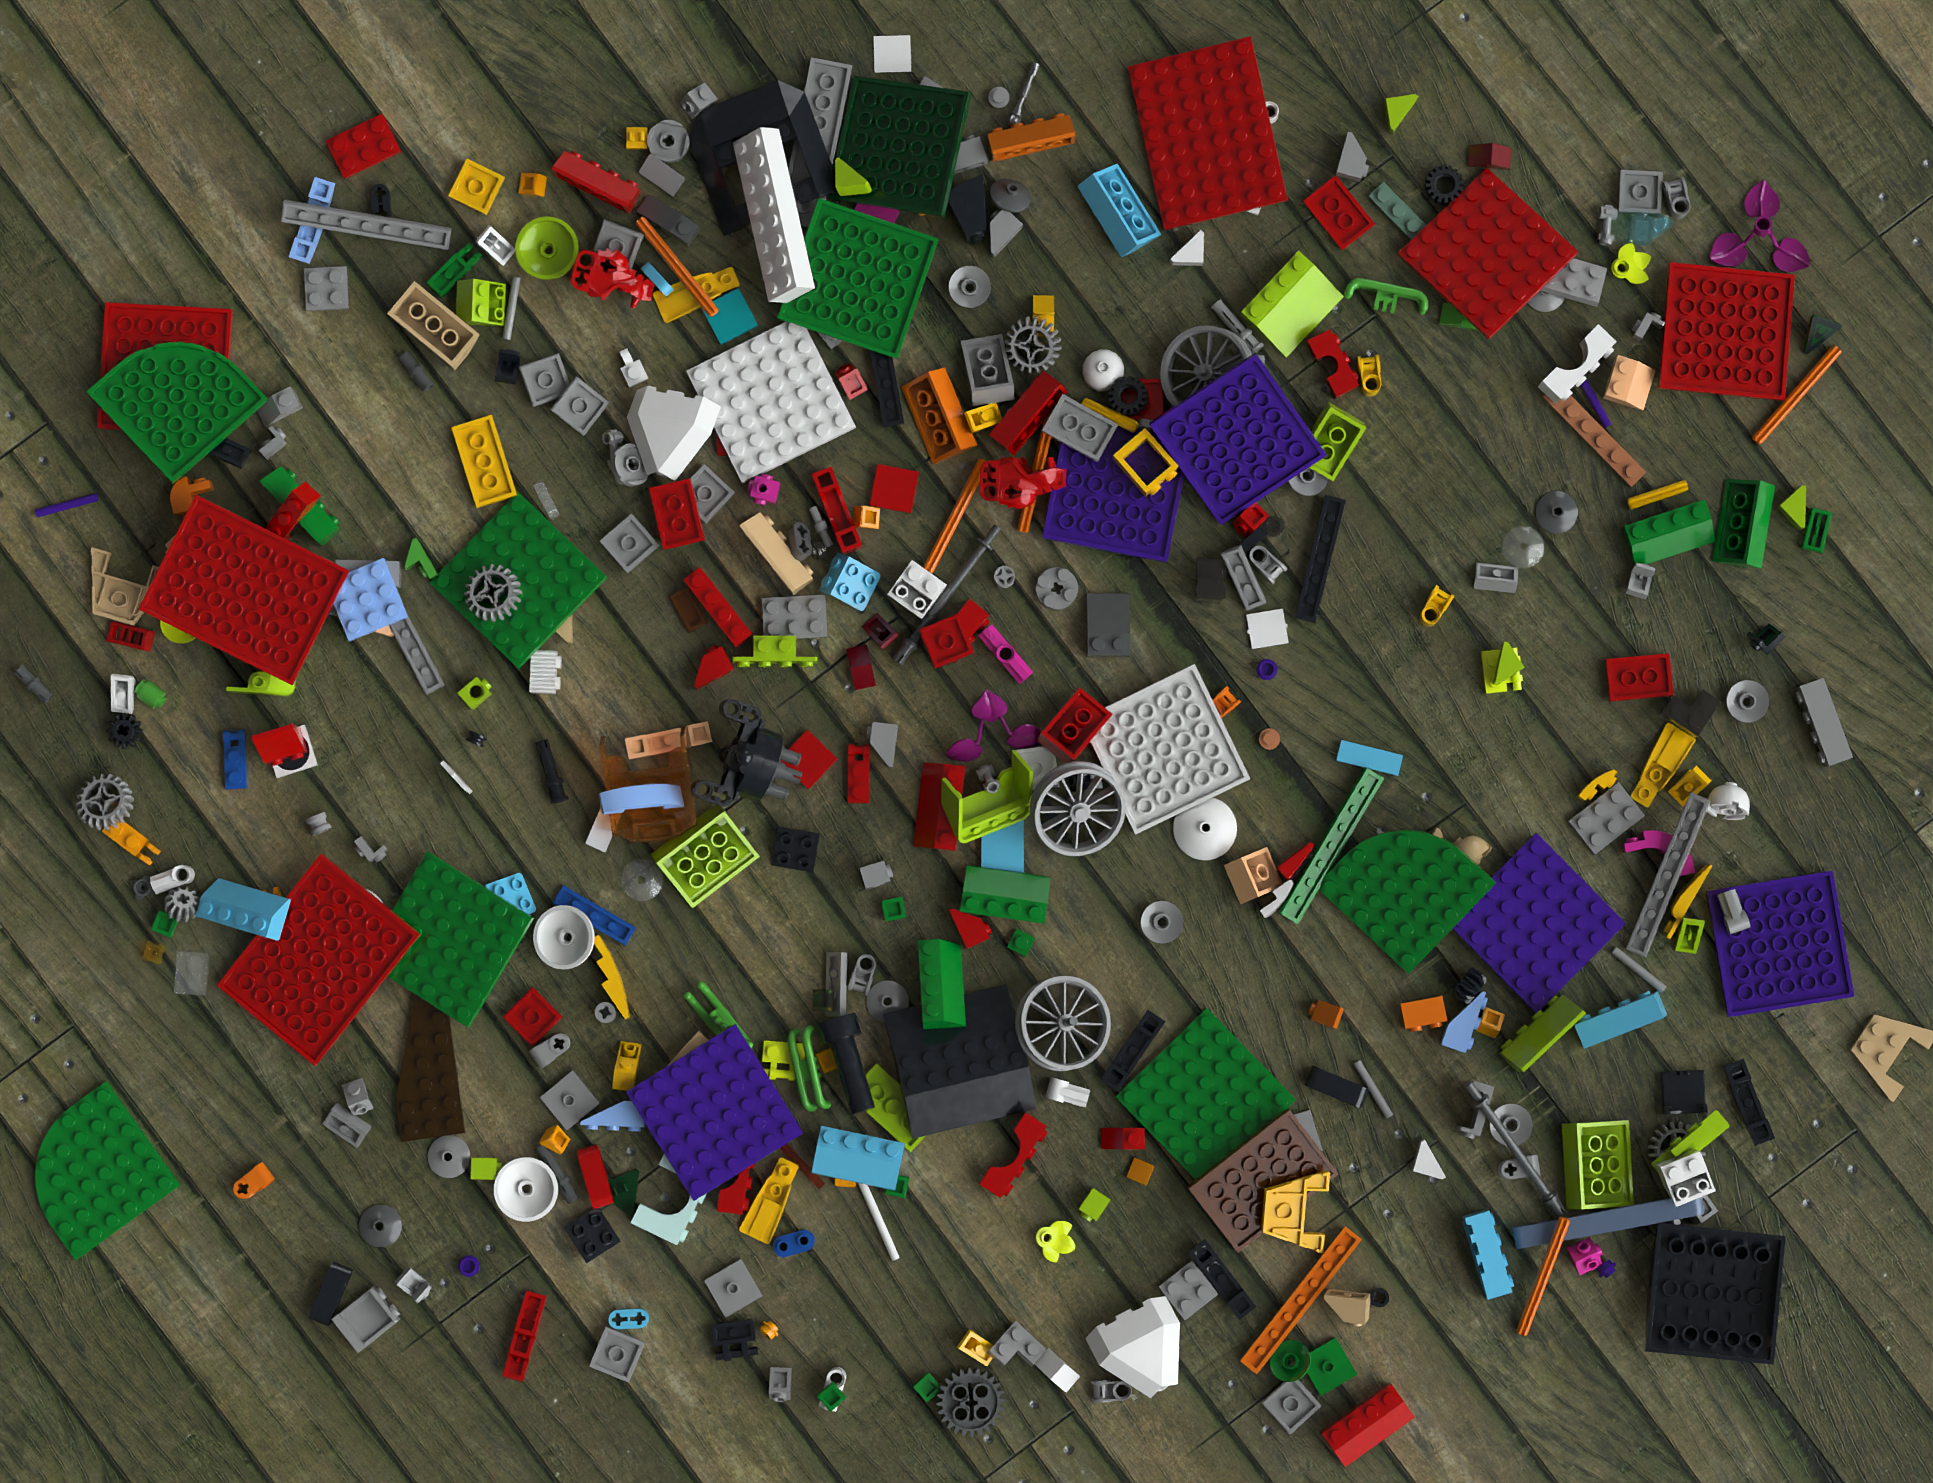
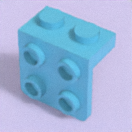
M837 553L831 561V567L827 575L821 581L819 591L833 596L857 610L863 611L880 579V573L849 556Z
M521 873L484 885L524 912L532 914L536 911Z

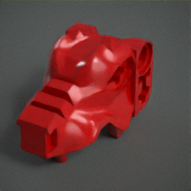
M608 248L605 250L598 249L597 252L585 249L579 251L570 277L572 286L577 290L587 292L590 297H600L602 300H605L610 292L618 288V291L632 294L630 308L635 309L640 300L651 301L655 285L648 278L643 280L644 277L640 273L635 276L636 270L629 268L627 258L615 249L611 252ZM583 254L591 256V262L588 265L580 263V257ZM609 259V263L616 268L611 267L604 271L603 266L600 264ZM577 266L582 269H589L588 273L584 271L583 278L586 282L581 283L580 286L574 280L581 273L580 270H577Z
M1023 456L1020 459L1017 457H1003L1000 460L985 461L980 468V495L987 501H999L1000 505H1007L1008 509L1013 507L1016 510L1025 508L1035 502L1037 495L1066 487L1067 469L1057 468L1053 457H1047L1046 470L1033 471ZM992 486H993V487L995 488V490H996V493H995L994 496L991 494V491H990ZM1011 489L1021 491V493H1011Z

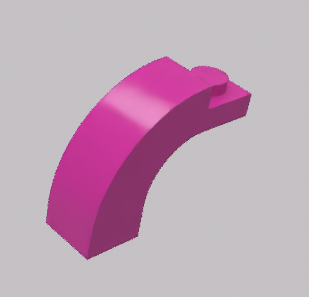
M1655 830L1640 832L1642 840L1639 841V837L1626 839V844L1621 845L1623 853L1651 848L1665 855L1672 835ZM1690 853L1680 876L1695 873Z

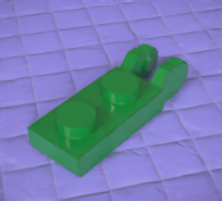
M470 243L464 246L458 253H455L426 282L441 298L482 257L478 252L467 263L462 259L471 251L473 246Z

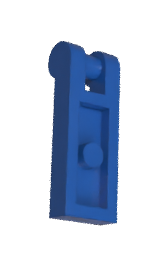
M238 729V732L223 730L225 789H248L245 729ZM231 740H238L239 746H231Z

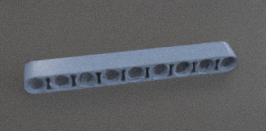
M1700 1197L1675 1207L1671 1198L1565 1217L1570 1220V1224L1563 1241L1704 1214L1702 1199ZM1558 1219L1513 1227L1512 1231L1516 1249L1549 1244Z

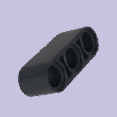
M1313 1065L1304 1084L1359 1109H1362L1369 1089Z
M332 1262L311 1309L309 1319L329 1327L353 1269L337 1262Z

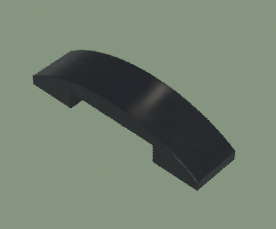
M1147 1010L1112 1061L1101 1081L1119 1092L1166 1021L1150 1010Z
M1744 1059L1723 1066L1736 1105L1754 1146L1775 1139L1751 1082V1076Z
M1206 1239L1188 1251L1239 1320L1256 1308V1305Z

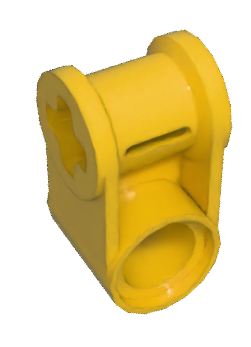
M1376 354L1374 357L1367 358L1357 356L1361 391L1366 396H1375L1381 387L1379 355ZM1373 381L1376 383L1377 388L1369 390L1365 383Z
M1436 585L1420 612V622L1427 627L1435 625L1455 595L1447 594ZM1432 611L1435 615V620L1428 621L1425 618V612Z

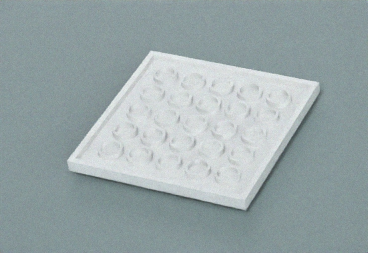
M784 322L686 371L698 396H703L720 406L714 428L742 484L856 428L808 330L798 325Z
M1195 664L1105 707L1113 715L1091 741L1103 768L1111 774L1123 792L1126 804L1125 814L1135 835L1250 780V776Z

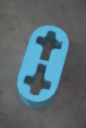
M649 262L640 268L665 296H668L674 290Z
M641 1308L618 1309L609 1315L608 1321L614 1329H634L646 1326L650 1317L648 1312ZM638 1312H641V1315L645 1316L646 1319L642 1321V1324H638L636 1320L630 1321V1317H635ZM616 1313H620V1317H627L628 1321H622L620 1325H617L612 1318L616 1317Z

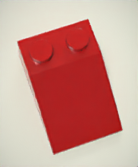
M1079 688L1041 732L1037 741L1063 763L1075 762L1113 714L1083 689Z
M294 724L251 736L263 762L270 764L271 767L283 764L282 760L291 758V761L303 758V753L308 752L301 728Z

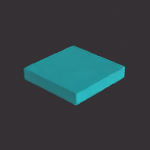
M739 288L713 301L719 309L718 313L713 317L708 316L703 310L721 345L758 326Z

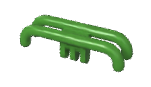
M1356 278L1348 283L1344 291L1346 299H1350L1356 289L1377 292L1373 310H1378L1380 302L1383 303L1382 312H1386L1387 304H1390V313L1394 314L1398 297L1416 301L1418 303V313L1421 315L1425 314L1428 310L1426 295L1417 289L1365 278Z
M703 981L697 983V988L715 1008L710 1014L705 1011L690 992L684 993V999L715 1036L723 1032L727 1027L736 1024L750 1048H753V1042Z
M812 1025L804 1028L802 1032V1044L806 1059L800 1060L796 1045V1037L800 1035V1030L794 1028L788 1035V1047L800 1101L804 1109L809 1112L817 1110V1105L810 1103L805 1081L811 1080L814 1097L818 1106L822 1109H829L831 1107V1102L823 1098L819 1081L821 1073L817 1072V1069L820 1068L819 1064L816 1065L815 1063L818 1059L813 1054L810 1035L815 1031Z

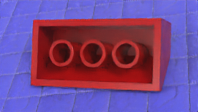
M572 150L570 153L566 151L562 153L551 169L556 178L630 215L641 194L640 189L637 188V183L629 179L626 182L623 181L616 172L612 170L606 172L600 169V164L592 160L588 163L581 159L582 156Z
M923 762L913 847L956 851L957 838L953 833L941 803L942 779L946 778L962 795L966 766Z
M1389 1382L1320 1431V1433L1344 1467H1346L1415 1417Z

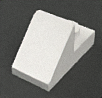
M111 674V712L133 713L134 689L137 684L133 676Z

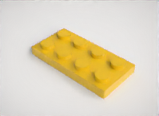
M485 416L451 427L476 508L516 496L517 492L493 416Z

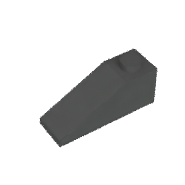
M649 194L636 211L687 247L691 245L700 232V227L693 221Z

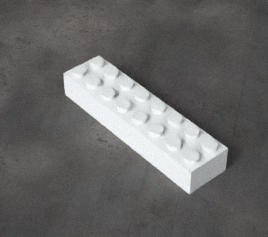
M760 127L733 142L768 302L788 303L814 289L815 286L779 129Z

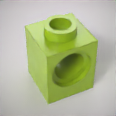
M476 676L458 694L474 710L492 695L489 690L492 686L484 677L480 680ZM476 686L481 687V696L477 698L472 697L471 690Z
M471 1158V1179L495 1180L502 1169V1162H499V1158Z
M1092 1187L1078 1208L1082 1211L1080 1216L1089 1222L1092 1219L1097 1221L1110 1202V1199Z

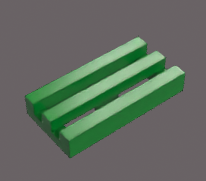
M1811 507L1801 549L1815 551L1820 554L1823 553L1833 512ZM1815 513H1818L1811 544L1807 545ZM1826 515L1819 547H1815L1822 516Z

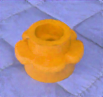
M763 1321L762 1326L759 1328L760 1332L769 1340H772L775 1336L778 1337L777 1326L771 1321H768V1323Z

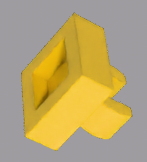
M626 127L627 150H648V127Z

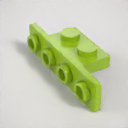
M753 636V657H732V662L737 664V667H750V664H758V667H771V664H779V667H792V664H800V667H813V664H818V658L796 657V636Z
M1713 1111L1699 1124L1694 1123L1686 1130L1687 1134L1682 1138L1679 1136L1670 1143L1671 1147L1655 1159L1651 1165L1658 1172L1655 1164L1677 1157L1693 1149L1701 1151L1729 1128L1730 1125L1719 1111Z

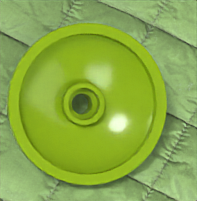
M547 216L536 218L522 228L516 239L515 252L520 266L529 275L542 280H551L563 276L573 267L579 252V244L575 232L566 222ZM547 248L553 249L551 254H546Z

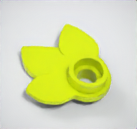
M1633 243L1626 244L1620 248L1618 258L1613 261L1611 272L1615 277L1620 279L1626 278L1632 284L1644 283L1649 278L1643 270L1649 264L1651 256L1643 252H1635ZM1618 265H1623L1625 267V271L1620 272L1618 270Z
M1055 1221L1050 1227H1042L1036 1232L1035 1240L1042 1247L1043 1256L1047 1260L1057 1262L1059 1253L1066 1254L1075 1250L1074 1241L1067 1235L1072 1227V1224L1069 1222ZM1045 1234L1050 1236L1048 1241H1044Z

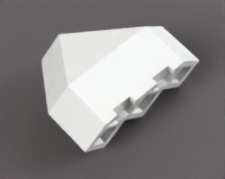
M645 386L636 391L627 419L646 474L650 475L656 472L660 477H669L676 481L711 435L720 406L703 396L695 395V398L685 397L683 392L667 390V393L656 391V387Z
M1166 1296L1149 1298L1142 1302L1143 1307L1132 1311L1130 1308L1115 1316L1117 1320L1107 1326L1104 1323L1096 1326L1086 1337V1341L1099 1366L1149 1398H1152L1157 1391L1166 1389L1169 1385L1178 1384L1180 1322Z

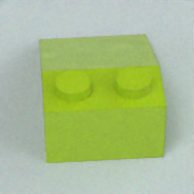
M1328 402L1311 431L1327 456L1309 468L1334 481L1366 430L1365 423Z

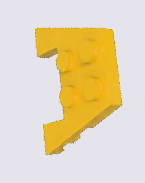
M1325 1170L1265 1188L1261 1231L1279 1239L1293 1242L1301 1247L1315 1250L1318 1253H1324L1325 1234L1322 1232H1304L1307 1191H1329L1330 1172Z

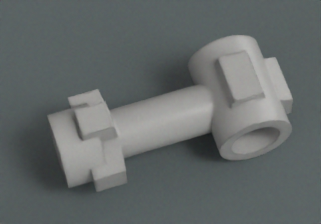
M1613 205L1600 206L1598 210V218L1603 219L1602 234H1598L1597 239L1600 245L1610 246L1612 241H1614V235H1611V221L1617 219L1618 209L1613 208Z
M617 429L607 430L602 435L603 443L609 444L610 460H607L609 470H612L611 454L618 449L617 444L623 441V434L617 431Z
M992 764L979 767L980 769L976 770L980 782H986L983 784L985 791L996 793L1000 783L998 779H993L996 774Z

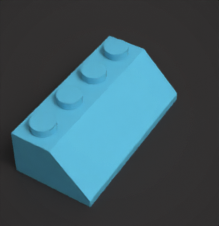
M1118 164L1093 173L1077 186L1121 257L1135 252L1161 236L1160 231Z
M218 878L201 896L195 916L279 941L291 899Z
M821 1126L812 1173L895 1190L905 1143Z

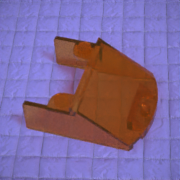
M686 726L681 727V747L674 748L669 754L668 767L628 771L626 760L622 756L608 755L606 736H601L599 748L606 791L637 785L671 784L680 786L684 807L663 809V806L626 809L623 813L609 814L612 835L616 837L618 835L634 842H658L680 836L683 832L697 825L695 797L690 790L693 783V772Z

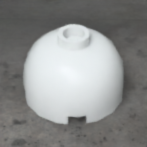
M1100 349L1092 352L1085 359L1082 374L1085 383L1091 389L1098 392L1111 390V385H1115V381L1117 379L1121 380V377L1124 376V365L1122 359L1116 353Z
M1726 782L1724 785H1720L1711 791L1708 797L1711 802L1707 809L1710 815L1717 817V814L1725 815L1723 819L1740 820L1749 815L1750 800L1748 795L1736 783Z

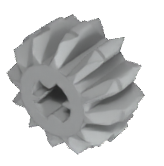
M178 886L176 891L170 890L169 895L165 897L164 910L169 913V919L176 917L177 923L180 919L187 923L189 918L194 920L196 917L200 897L196 896L195 890L189 892L188 886L185 890Z

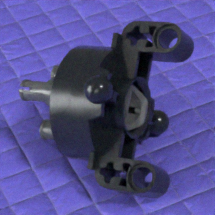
M723 700L719 705L720 714L727 719L741 724L737 736L732 741L730 747H723L719 752V758L724 763V772L720 784L718 785L706 780H696L691 785L692 795L700 800L724 807L731 804L733 800L737 801L738 796L758 802L763 796L770 795L785 801L789 788L772 782L775 779L780 780L782 778L798 785L801 779L795 778L793 775L802 777V771L786 767L780 760L797 766L801 759V753L784 748V745H782V734L763 728L765 720L761 719L762 714L758 708L738 700ZM729 703L735 706V711L731 715L726 711V706ZM741 712L751 713L754 718L749 719V717L740 714ZM700 784H705L707 788L704 795L698 793ZM713 792L723 793L726 796L725 800L713 796Z

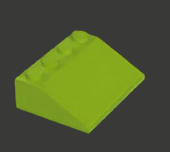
M1298 251L1241 311L1240 316L1287 358L1344 296L1308 258Z
M718 805L711 807L651 853L655 862L692 908L760 857L724 809Z
M1555 995L1547 1003L1549 1006L1544 1011L1539 1010L1531 1017L1534 1021L1528 1026L1524 1024L1516 1031L1518 1034L1513 1040L1509 1038L1501 1045L1503 1050L1499 1054L1516 1072H1525L1586 1012L1566 996L1560 995L1558 997Z
M1629 1120L1562 1124L1567 1209H1594L1633 1205Z

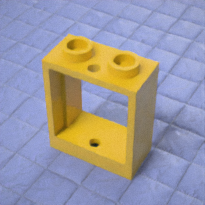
M1146 428L1112 457L1145 497L1149 493L1154 495L1161 489L1160 484L1163 481L1167 480L1169 482L1177 475L1178 465ZM1145 441H1148L1169 466L1148 486L1124 460Z

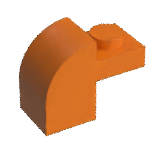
M188 477L178 480L170 493L173 514L177 517L186 515L194 495L213 491V483L210 480L199 478L193 480L194 484H191Z

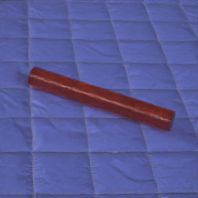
M787 1143L780 1147L793 1163L798 1164L799 1169L818 1189L825 1184L817 1174L812 1173V1169Z

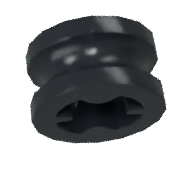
M470 730V737L466 738V740L483 748V741L487 740V738Z
M1375 1288L1370 1293V1302L1376 1307H1384L1389 1302V1294L1383 1288ZM1376 1292L1385 1294L1383 1303L1374 1301Z

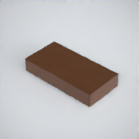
M688 586L669 595L689 633L708 624Z

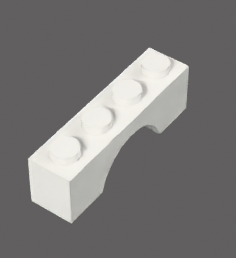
M1598 324L1579 344L1583 353L1581 366L1574 370H1564L1556 367L1539 384L1538 388L1555 404L1560 399L1564 402L1573 393L1570 389L1574 385L1579 387L1587 379L1584 375L1588 371L1593 373L1600 365L1598 360L1602 356L1606 359L1614 351L1612 346L1617 341Z

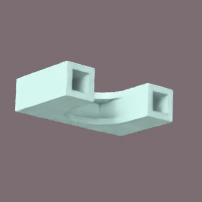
M664 1154L659 1165L676 1173ZM707 1193L695 1201L690 1196L685 1208L675 1214H664L640 1203L631 1223L678 1245L679 1241L684 1242L689 1232L685 1229L689 1222H694L698 1213L695 1211L698 1203H703Z

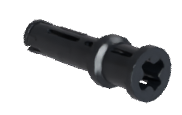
M545 739L536 742L535 745L546 776L545 787L549 789L552 799L550 803L552 805L564 802L569 797L565 794L562 785L564 781L558 775L549 740Z

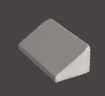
M649 154L639 171L642 176L672 197L685 181L682 175L652 154Z
M1476 563L1474 589L1508 593L1516 592L1518 567Z
M600 807L585 844L606 853L622 813L602 814Z
M339 1103L335 1104L322 1123L356 1148H358L371 1129V1125L358 1116H354L351 1111Z

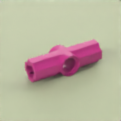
M992 624L978 635L1019 685L1033 673ZM1009 649L1012 653L1011 658L1008 660L1002 659L1000 651Z

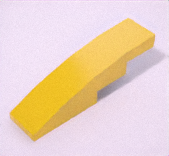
M600 935L594 937V944L603 956L597 961V964L608 978L601 985L622 1016L627 1020L630 1018V1013L620 973Z

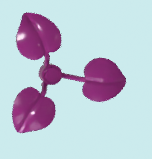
M1765 180L1757 183L1749 191L1744 202V209L1747 215L1758 217L1749 236L1741 243L1738 235L1729 232L1724 233L1715 240L1710 254V259L1714 263L1724 267H1735L1746 260L1748 252L1744 245L1754 235L1758 237L1769 235L1774 247L1778 249L1773 254V262L1779 270L1795 272L1810 266L1808 252L1798 240L1784 238L1780 246L1777 244L1773 231H1771L1772 222L1770 218L1779 211L1780 200Z
M985 689L981 697L971 708L972 714L980 718L976 740L973 741L972 739L965 738L955 742L947 750L946 757L961 762L977 759L982 754V747L978 744L980 743L984 720L994 722L999 718L1005 731L1010 735L1007 738V744L1018 749L1029 748L1038 744L1037 739L1041 731L1039 728L1029 724L1017 726L1011 731L1003 718V715L1007 712V704L1000 697Z

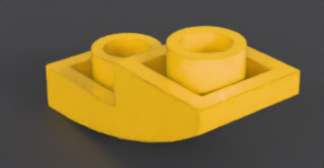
M1611 770L1598 776L1588 783L1576 797L1584 802L1586 799L1591 800L1598 791L1595 789L1596 786L1602 790L1606 787L1611 788L1617 779L1615 777L1617 771Z

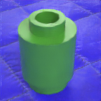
M143 679L134 690L137 698L152 709L156 707L161 708L167 700L165 697L166 692L150 680Z

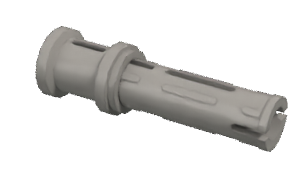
M1221 299L1211 307L1224 324L1247 344L1252 354L1262 349L1264 344L1258 342L1252 335V330L1246 329Z

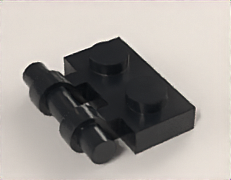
M754 1319L711 1324L713 1345H722L723 1351L715 1352L716 1361L724 1360L726 1362L731 1361L732 1358L740 1357L748 1359L750 1356L758 1355V1347H749L748 1341L756 1340ZM741 1343L742 1349L730 1350L729 1344Z

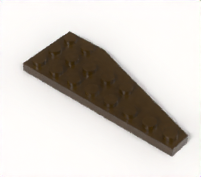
M415 995L396 1096L401 1142L466 1133L450 1016Z

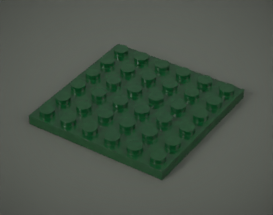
M854 76L836 159L839 157L865 178L872 191L867 194L840 196L836 192L827 196V198L834 201L945 217L972 94L968 91Z

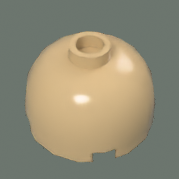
M1467 836L1464 839L1459 837L1453 843L1477 865L1481 863L1480 860L1483 856L1486 857L1492 849L1485 840L1477 836Z

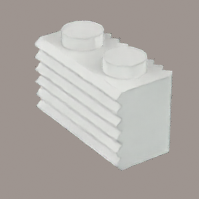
M537 650L531 656L530 693L556 694V689L560 690L561 677H557V668H561L562 658L558 656L557 651Z

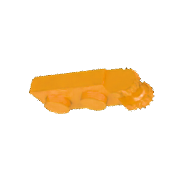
M119 821L117 822V828L110 825L109 831L105 830V828L102 830L108 837L148 865H151L153 861L141 853L142 849L146 846L154 854L159 855L161 852L149 842V839L126 822L123 824Z

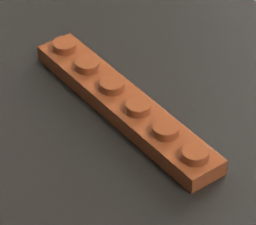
M1546 394L1542 396L1544 401L1630 488L1646 473L1571 395L1564 402L1560 399L1557 404Z

